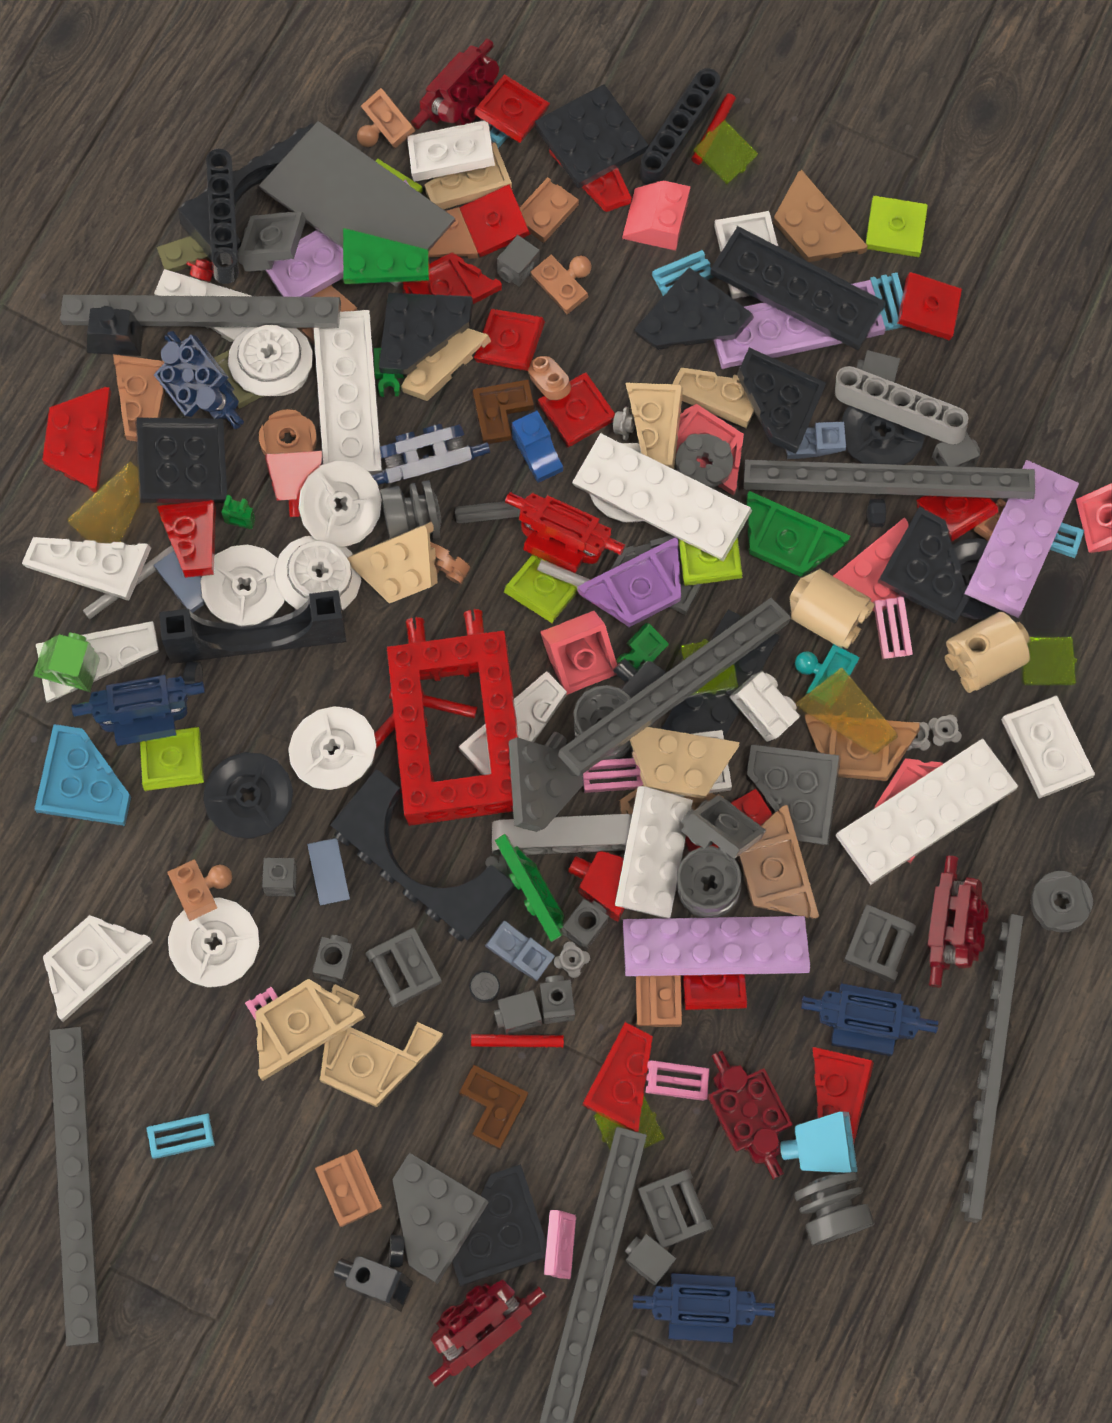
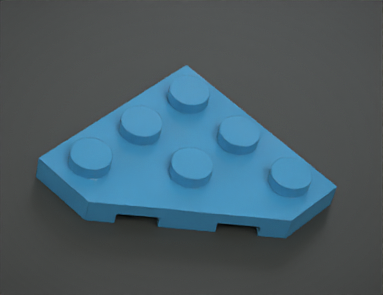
M53 724L35 811L37 813L125 826L131 800L128 791L82 728Z

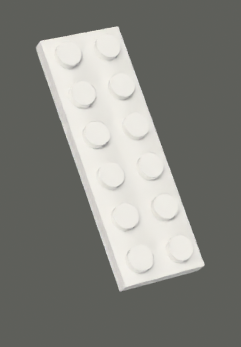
M369 310L340 312L339 328H314L323 464L335 460L354 462L368 470L371 475L382 472L370 314Z
M601 433L572 482L575 487L722 561L725 560L752 512L750 507Z
M981 739L839 831L836 837L871 885L1015 791L1018 785L984 739Z

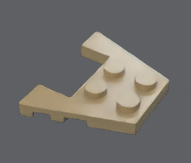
M335 984L332 988L333 994L354 1008L356 1007L360 999L359 995ZM417 1022L404 1051L349 1027L325 1042L320 1081L372 1106L378 1107L440 1042L443 1033Z

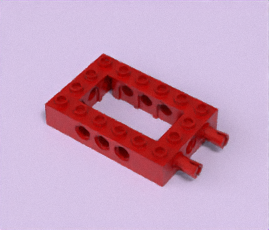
M474 609L475 621H473L471 610L464 612L467 636L426 641L425 621L423 618L415 617L416 629L413 618L407 619L405 622L409 643L387 647L404 815L409 826L513 812L509 741L516 737L519 738L508 645L504 631L484 633L483 612L479 609ZM479 672L491 774L434 782L429 762L431 748L426 734L428 721L422 699L425 698V693L420 680L434 679L435 681H440L441 677L456 675L468 677L470 673Z

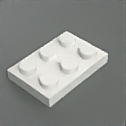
M486 121L407 136L411 173L414 182L495 166L490 126Z
M769 211L715 220L714 227L721 252L737 226L778 246ZM729 284L732 299L751 296Z
M1057 696L1005 715L1001 719L1039 799L1091 779L1095 775Z

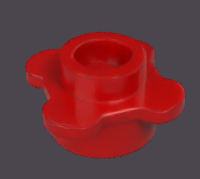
M200 258L196 259V263L187 261L186 265L191 266L189 273L191 276L211 281L213 275L212 262Z

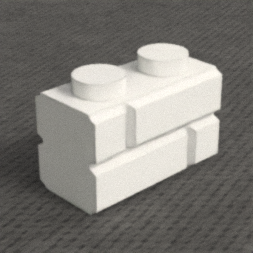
M760 671L747 679L742 686L730 695V698L768 742L779 737L800 715L795 711L797 707L794 701L788 696H783L776 688L778 686L777 681L770 674Z

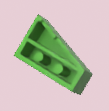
M69 633L68 637L59 634L43 643L33 676L90 692L100 657L90 645L91 643L86 641V637L76 633Z

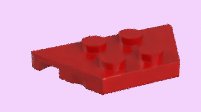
M451 252L429 264V281L403 282L404 293L472 296L473 304L502 290V284L496 278L492 280L481 273V269L472 264L465 263L461 257Z
M104 387L49 407L42 458L44 465L55 471L63 472L66 477L86 485L92 492H98L111 397L110 387Z

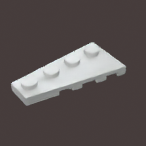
M164 269L154 292L158 296H251ZM248 327L206 328H211L221 334L222 338L229 342H234L236 337Z
M33 537L22 564L27 568L129 601L151 547L148 544L126 545L122 542L107 544L88 540L74 542L69 539Z
M153 621L82 635L87 638L86 641L91 643L90 645L100 657L93 682L159 652ZM38 643V644H36L37 653H38V658H39V655H40V652H41L43 643ZM42 679L48 703L77 690V688Z
M547 671L514 699L518 734L521 739L534 742L567 695V691ZM484 724L459 746V751L482 775L491 774L486 725Z

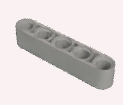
M843 367L837 372L835 396L839 401L948 444H958L964 440L969 419L965 410L855 367Z
M632 814L555 817L545 829L538 832L514 826V819L497 820L492 822V853L502 855L495 839L503 834L509 837L513 847L518 846L525 855L626 850Z

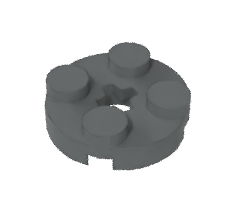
M710 434L689 435L686 441L678 448L675 459L676 471L712 489L720 484L723 485L729 479L733 467L730 445L726 441ZM707 457L712 462V465L707 464L706 468L700 467V462L696 460Z
M1054 871L1045 875L1032 890L1030 905L1033 915L1045 930L1070 932L1079 928L1088 918L1093 907V897L1089 886L1082 879L1079 880L1067 871ZM1058 894H1061L1063 899L1068 898L1069 903L1065 905V909H1061L1054 903Z

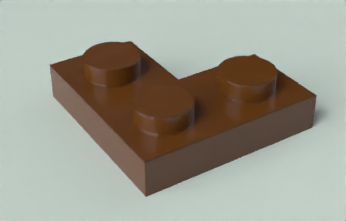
M529 380L473 389V398L483 443L493 444L510 441L511 432L507 414L534 410Z
M473 1065L459 1092L460 1095L486 1107L472 1135L501 1150L529 1093Z

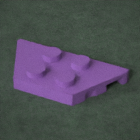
M675 537L578 586L577 591L579 595L628 627L680 602L681 586L677 538Z

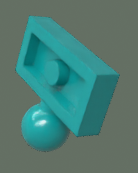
M833 644L823 664L818 663L816 655L812 652L805 651L798 654L795 659L797 671L804 675L816 674L805 696L832 710L860 657Z

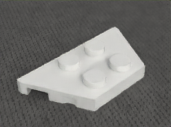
M89 915L47 952L43 959L50 979L49 983L54 995L57 1015L61 1021L64 1022L145 950L152 943V940L146 935H139L126 930L124 927L106 923L99 918Z

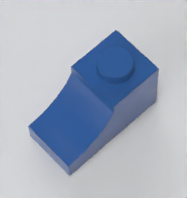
M538 411L512 422V438L537 483L563 472V465L553 446L550 432Z

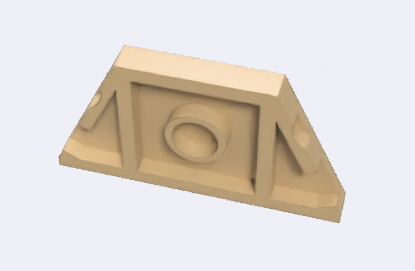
M432 522L347 558L350 566L389 604L438 583L437 570L434 565L436 559L435 548L431 547L430 533L434 531Z
M646 727L630 739L634 751L632 755L636 765L640 768L643 786L667 793L697 798L707 796L739 747V742L652 727Z
M305 980L255 1011L256 1027L258 1028L259 1077L263 1081L361 1021L365 1018V1015L361 1010L354 1008L312 980Z

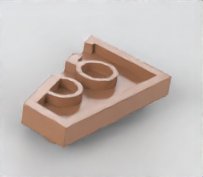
M460 208L447 210L446 212L452 215L456 221L428 251L429 257H443L453 252L459 257L468 256V259L478 258V252Z
M113 354L126 440L136 441V417L160 418L166 390L154 374L164 364V361Z

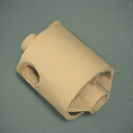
M821 569L802 577L790 595L792 620L836 646L847 649L850 644L854 643L861 631V628L857 627L859 623L862 624L875 607L870 597Z
M998 612L949 638L946 642L949 654L945 655V661L952 671L956 670L958 672L964 689L971 693L1029 662L1030 653L1027 643L1030 642L1029 634L1020 622H1014L1006 613Z

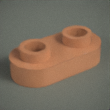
M539 356L531 361L528 370L530 379L546 398L558 400L570 393L571 384L568 375L551 357Z

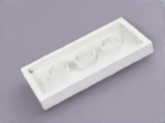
M638 786L615 906L662 918L671 917L677 886V872L681 863L686 835L681 831L684 827L681 822L687 812L691 810L693 800L649 787Z

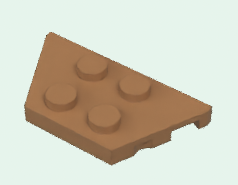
M802 170L799 171L774 216L773 223L808 262L819 261L822 258L842 257L843 253H865L868 246L806 174Z
M805 714V721L818 753L841 756L838 777L887 781L920 731V723Z
M785 805L761 825L766 830L761 840L738 856L752 907L815 919L819 917L788 805Z

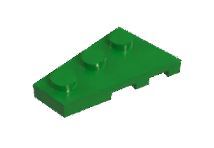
M343 228L344 283L429 281L428 249Z

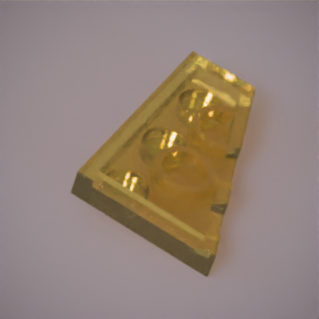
M129 462L67 519L68 523L85 540L107 544L121 541L141 504L139 503L138 468Z
M840 668L795 703L799 709L874 755L898 737L895 730L843 668Z

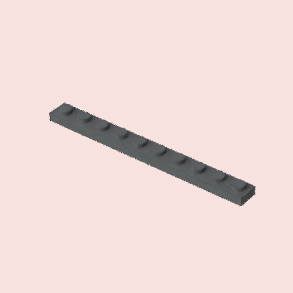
M63 295L60 321L63 325H88L91 308L110 306L113 309L130 310L141 326L260 327L263 325H277L294 328H339L341 300L340 297Z
M745 460L744 489L1034 499L1035 469Z
M772 598L768 599L560 749L558 756L578 777L789 624L791 616Z
M1011 914L1006 922H1001L998 939L1003 941L1001 952L997 951L994 969L999 970L998 979L993 981L990 991V999H995L993 1011L989 1010L987 1015L986 1028L990 1029L989 1041H984L982 1058L986 1059L985 1071L981 1070L979 1073L977 1087L982 1089L981 1100L976 1101L973 1112V1119H977L978 1122L976 1132H971L969 1150H973L972 1162H967L965 1180L969 1181L968 1193H963L960 1211L965 1212L964 1221L973 1223L982 1220L1023 916Z
M81 1027L50 1030L66 1346L68 1347L100 1343L83 1029Z
M616 1127L540 1423H573L647 1137L645 1134Z

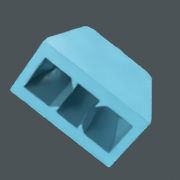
M837 1112L795 1126V1140L781 1141L780 1147L783 1160L799 1158L802 1171L857 1172L849 1112Z

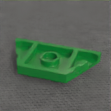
M751 491L747 494V506L752 510L747 519L749 554L802 578L849 542L850 535Z
M506 834L495 839L498 848L512 871L509 874L511 881L518 890L522 889L527 898L524 900L528 911L531 915L538 917L551 942L563 936L560 929L563 928L562 920H564V914L536 864L518 846L513 847Z

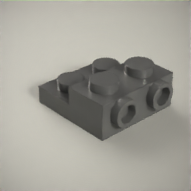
M303 211L250 216L248 226L244 230L241 247L238 249V261L243 265L246 272L270 270L275 260L294 259L306 221Z
M717 795L710 801L704 800L696 810H689L681 822L684 825L681 831L694 844L706 849L715 843L723 853L732 856L734 859L761 840L766 832L763 827L720 795Z

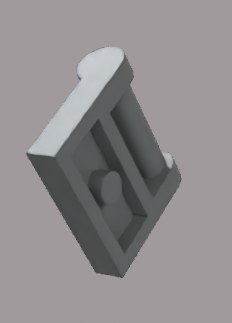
M866 904L843 962L875 974L885 981L895 982L898 975L896 969L908 938L913 936L916 926L909 921ZM892 927L898 933L884 966L877 963L889 929Z
M414 927L365 953L368 961L373 962L390 995L388 1000L393 1008L442 983ZM390 952H392L409 985L408 988L402 991L384 958Z
M690 1169L638 1189L658 1243L663 1248L714 1229L711 1220L706 1219L691 1182L693 1176ZM676 1185H680L695 1225L688 1228L671 1188Z

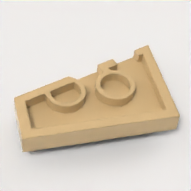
M492 143L495 166L436 177L424 184L428 199L440 208L446 209L474 201L508 184L512 188V182L496 143Z
M469 328L462 334L460 332L448 340V344L432 357H426L417 364V368L407 375L401 385L403 393L428 401L452 379L451 374L462 364L466 365L473 359L472 354L481 346L484 348L491 342L489 335Z
M680 368L673 384L682 385L683 387L682 401L691 405L698 404L710 413L747 428L755 412L737 375H733V378L717 376L715 372Z
M626 383L641 453L674 469L683 396L682 385Z

